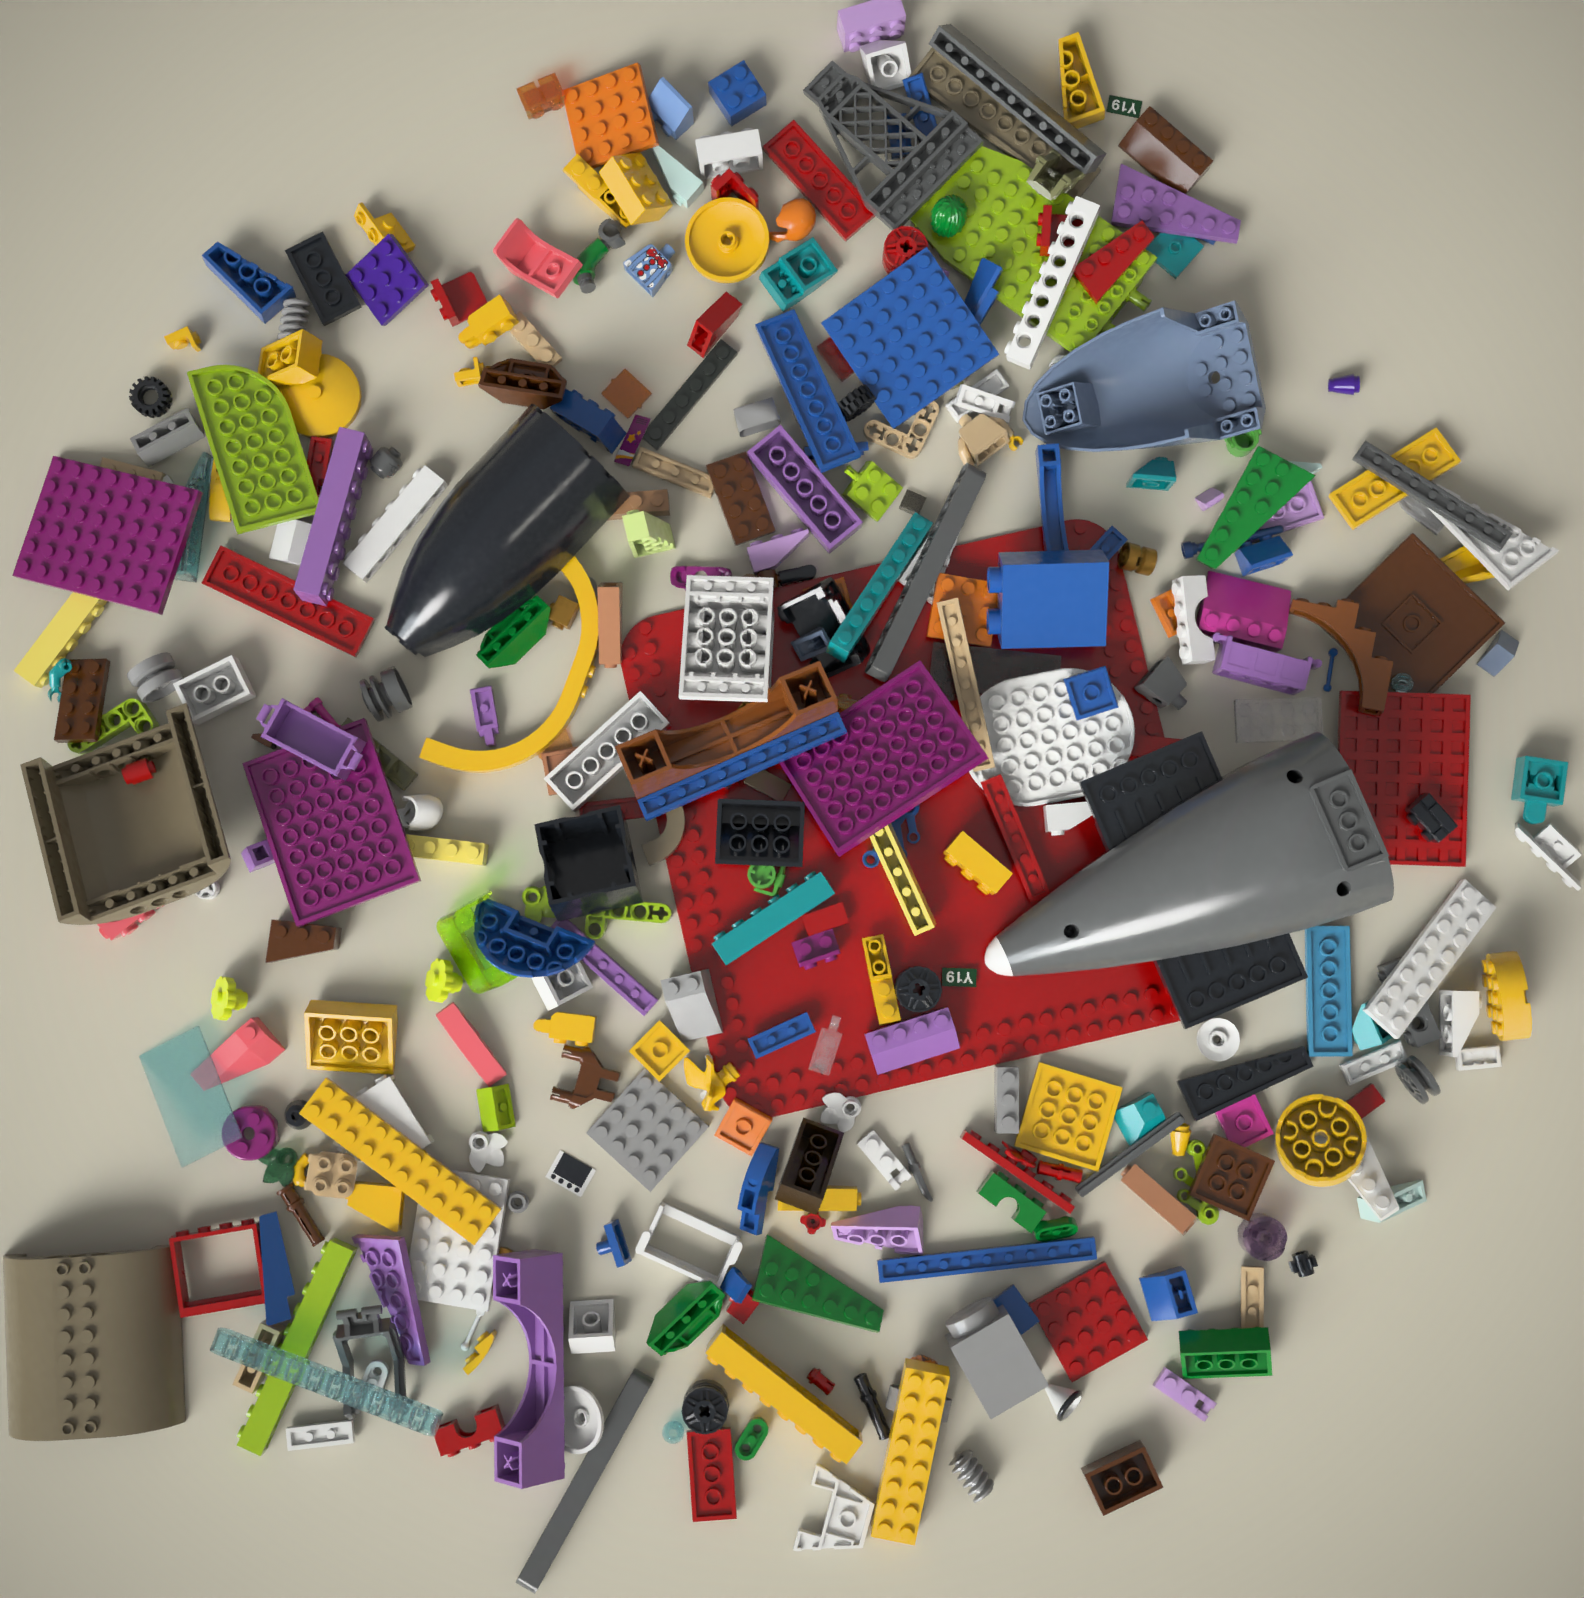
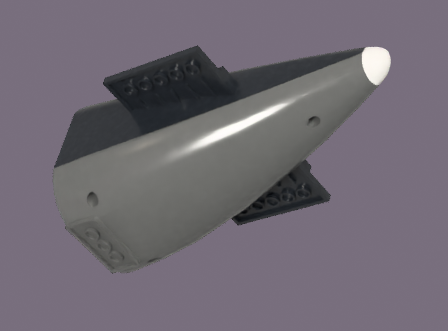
M1201 731L1079 782L1106 851L995 936L986 948L984 958L985 964L990 970L1004 976L1082 971L1153 961L1164 987L1167 988L1184 1029H1187L1308 978L1289 933L1348 917L1391 901L1394 895V881L1388 858L1389 854L1352 769L1348 767L1337 748L1322 733L1317 731L1294 740L1240 766L1222 777Z

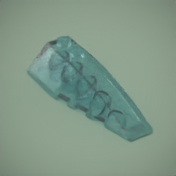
M207 452L202 453L185 486L199 490L203 494L174 580L197 582L213 457Z

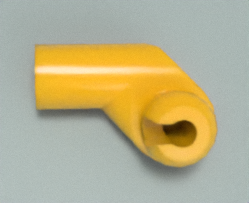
M303 1153L292 1167V1182L299 1187H304V1182L307 1179V1176H304V1169L309 1164V1155Z

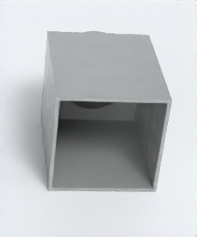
M986 1297L969 1304L946 1321L945 1324L950 1331L945 1335L948 1344L990 1419L1049 1386L1003 1305L997 1307L991 1297Z

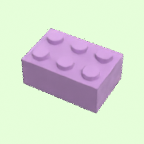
M871 0L838 10L837 32L844 53L848 51L856 52L860 50L861 45L878 40H896L904 35L906 14L902 1Z

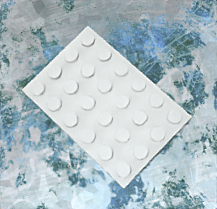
M450 1169L502 1209L476 1245H473L420 1204L417 1205L409 1256L417 1299L488 1312L490 1311L493 1293V1255L499 1254L510 1179Z

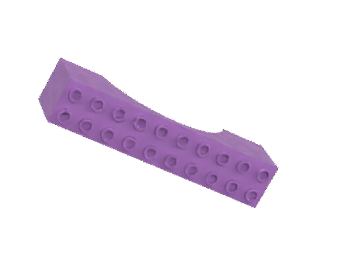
M539 1249L493 1255V1300L507 1307L518 1319L524 1331L529 1351V1372L522 1400L510 1421L494 1436V1481L520 1489L565 1479L563 1253Z

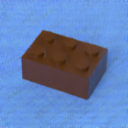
M1140 1440L1081 1468L1103 1516L1164 1488L1146 1448Z

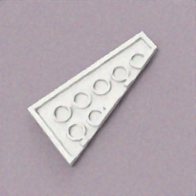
M1438 483L1436 484L1513 533L1501 551L1498 552L1429 509L1508 591L1558 553V549L1554 547L1549 548L1540 543L1541 540L1538 538H1531L1522 533L1520 528L1492 513L1488 514L1480 510L1478 505L1474 503L1471 505L1462 500L1458 494Z

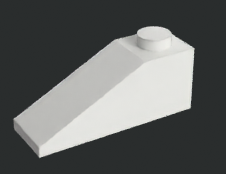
M1087 802L1043 806L1045 832H1051V836L1064 835V831L1073 828L1092 816Z

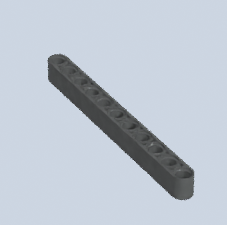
M966 463L962 467L867 662L865 673L882 682H886L891 675L984 483L986 473L975 466Z
M637 1369L633 1370L604 1422L603 1434L599 1443L586 1454L516 1580V1583L534 1594L536 1593L654 1380L653 1378Z

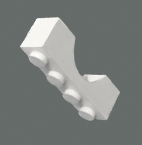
M1181 576L1172 581V594L1175 600L1174 613L1177 617V636L1180 642L1179 656L1182 659V665L1205 664L1215 660L1213 638L1204 635L1198 628L1195 621V610L1198 603L1208 596L1206 576Z

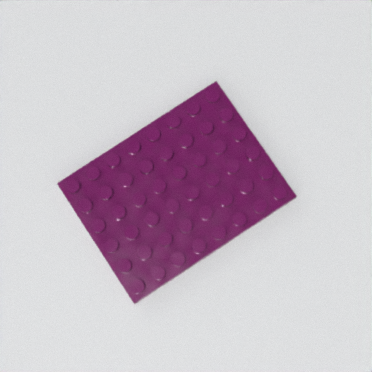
M53 456L12 576L163 615L203 492Z
M919 660L839 714L847 730L846 734L780 762V765L831 846L840 857L989 758L928 670Z
M365 718L338 727L367 742L361 752L363 755L355 771L351 770L346 781L283 748L242 763L297 927L421 881Z

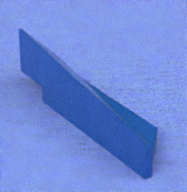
M982 258L964 301L980 326L999 295V292L993 289L1003 271L1002 267L985 258Z
M277 1211L259 1217L266 1324L268 1326L292 1319L287 1297L295 1295Z

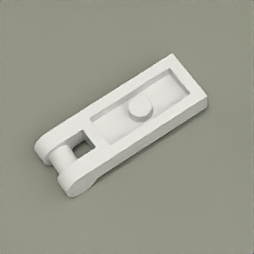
M960 384L954 405L989 417L1001 418L1009 423L1011 418L1009 414L1016 402ZM999 404L1003 405L1001 413L997 412Z
M871 1130L857 1142L860 1149L895 1191L901 1187V1183L912 1178V1175L874 1130ZM897 1168L900 1174L893 1178L890 1173Z

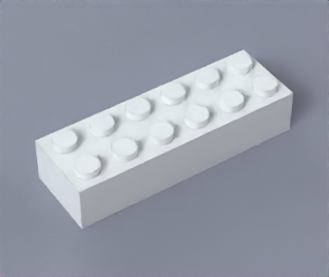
M640 691L552 770L544 780L576 812L624 769L616 751V745L655 729L666 731L671 724Z

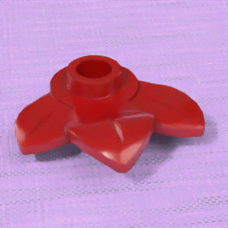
M1002 1140V1145L1007 1148L1004 1151L1007 1156L1020 1162L1027 1168L1029 1166L1032 1168L1036 1167L1035 1162L1038 1158L1026 1149H1022L1020 1152Z

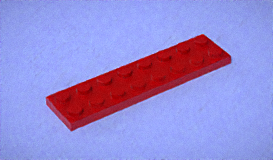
M220 545L202 581L203 585L351 656L357 657L375 621L374 618L334 599L329 601L327 606L302 601L293 590L295 580Z

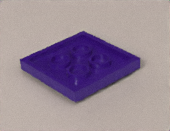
M393 234L386 235L346 274V277L381 326H386L429 286Z

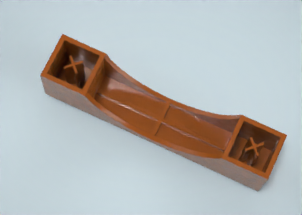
M818 661L779 677L773 686L768 689V702H750L724 717L691 728L671 731L655 729L616 745L615 748L638 800L838 712V700L821 662Z

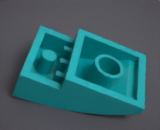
M814 237L781 256L778 262L763 270L759 280L780 309L785 312L818 289L835 275L838 270Z

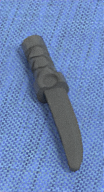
M910 1143L902 1145V1149L908 1160V1168L910 1172L912 1171L924 1197L932 1202L933 1198L919 1170L921 1168L920 1163L917 1162Z

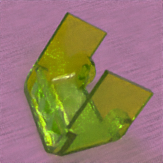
M491 890L442 916L436 925L441 939L469 988L477 994L498 988L519 977L505 973L495 966L485 969L465 934V931L470 929L476 920L472 907L490 898L492 895Z

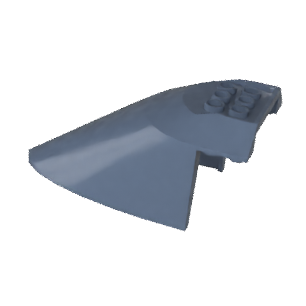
M1235 300L1197 313L1162 307L1126 321L1089 340L1054 364L1035 383L1024 404L1022 421L1033 436L1046 444L1059 443V447L1063 449L1089 452L1135 450L1210 442L1262 429L1266 406L1249 323ZM1214 372L1220 374V380L1216 384L1212 382Z

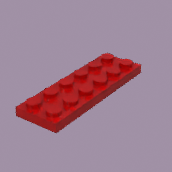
M795 120L791 121L762 146V150L845 242L875 217L865 207L855 186Z

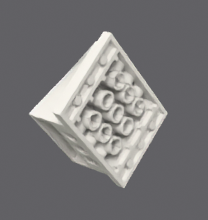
M687 575L679 699L768 702V689L771 688L774 636V578Z

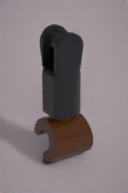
M805 565L778 571V575L776 570H763L757 573V577L774 578L775 589L780 587L779 583L783 586L799 581L811 580L815 577L817 570L814 565Z

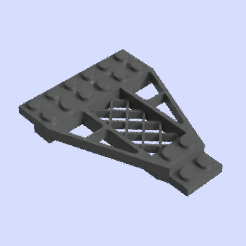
M833 60L803 89L804 95L819 107L821 116L865 207L891 230L904 226L984 144V140L968 127V122L954 110L949 112L865 83L860 78L846 73ZM883 98L912 107V109L903 117ZM859 99H869V106L857 107ZM920 110L944 118L927 136L909 122ZM869 112V120L857 121V113ZM872 112H884V119L872 120ZM847 113H854V121L842 122V116ZM887 125H899V133H887ZM869 126V134L857 135V127ZM872 126H884V134H872ZM847 127H854L855 135ZM837 135H841L865 156L854 168L851 166ZM914 138L915 146L902 147V139ZM887 139H900V147H887ZM870 140V148L862 141ZM872 140H885V148H872ZM910 152L909 155L903 160L902 153ZM887 153H900V161L888 162ZM877 154H885V161ZM868 163H873L887 177L866 197L856 175Z

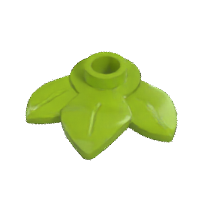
M530 886L523 891L522 901L526 905L524 912L526 918L539 923L543 916L556 918L548 903L546 886L541 888ZM531 893H535L537 895V899L535 901H531L529 899V895Z

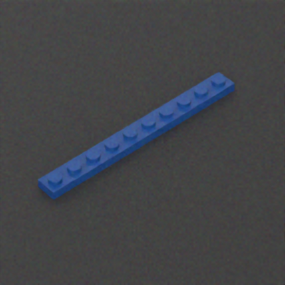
M833 713L640 798L637 801L645 820L649 821L847 733V730L839 713Z
M1091 1236L878 1259L877 1265L879 1282L885 1283L1097 1260L1095 1237Z

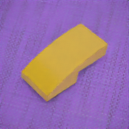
M495 1329L491 1333L485 1331L477 1338L478 1343L474 1348L479 1354L474 1352L465 1359L467 1364L463 1367V1370L467 1375L481 1363L489 1352L497 1335Z

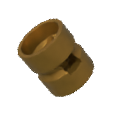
M1126 542L1118 556L1119 569L1135 571V573L1149 576L1154 571L1157 563V551L1144 546L1141 548L1140 545Z

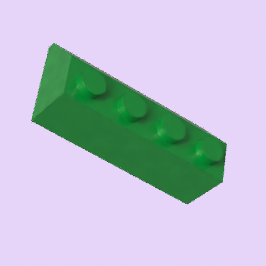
M1268 1327L1188 1329L1179 1331L1183 1379L1272 1376Z

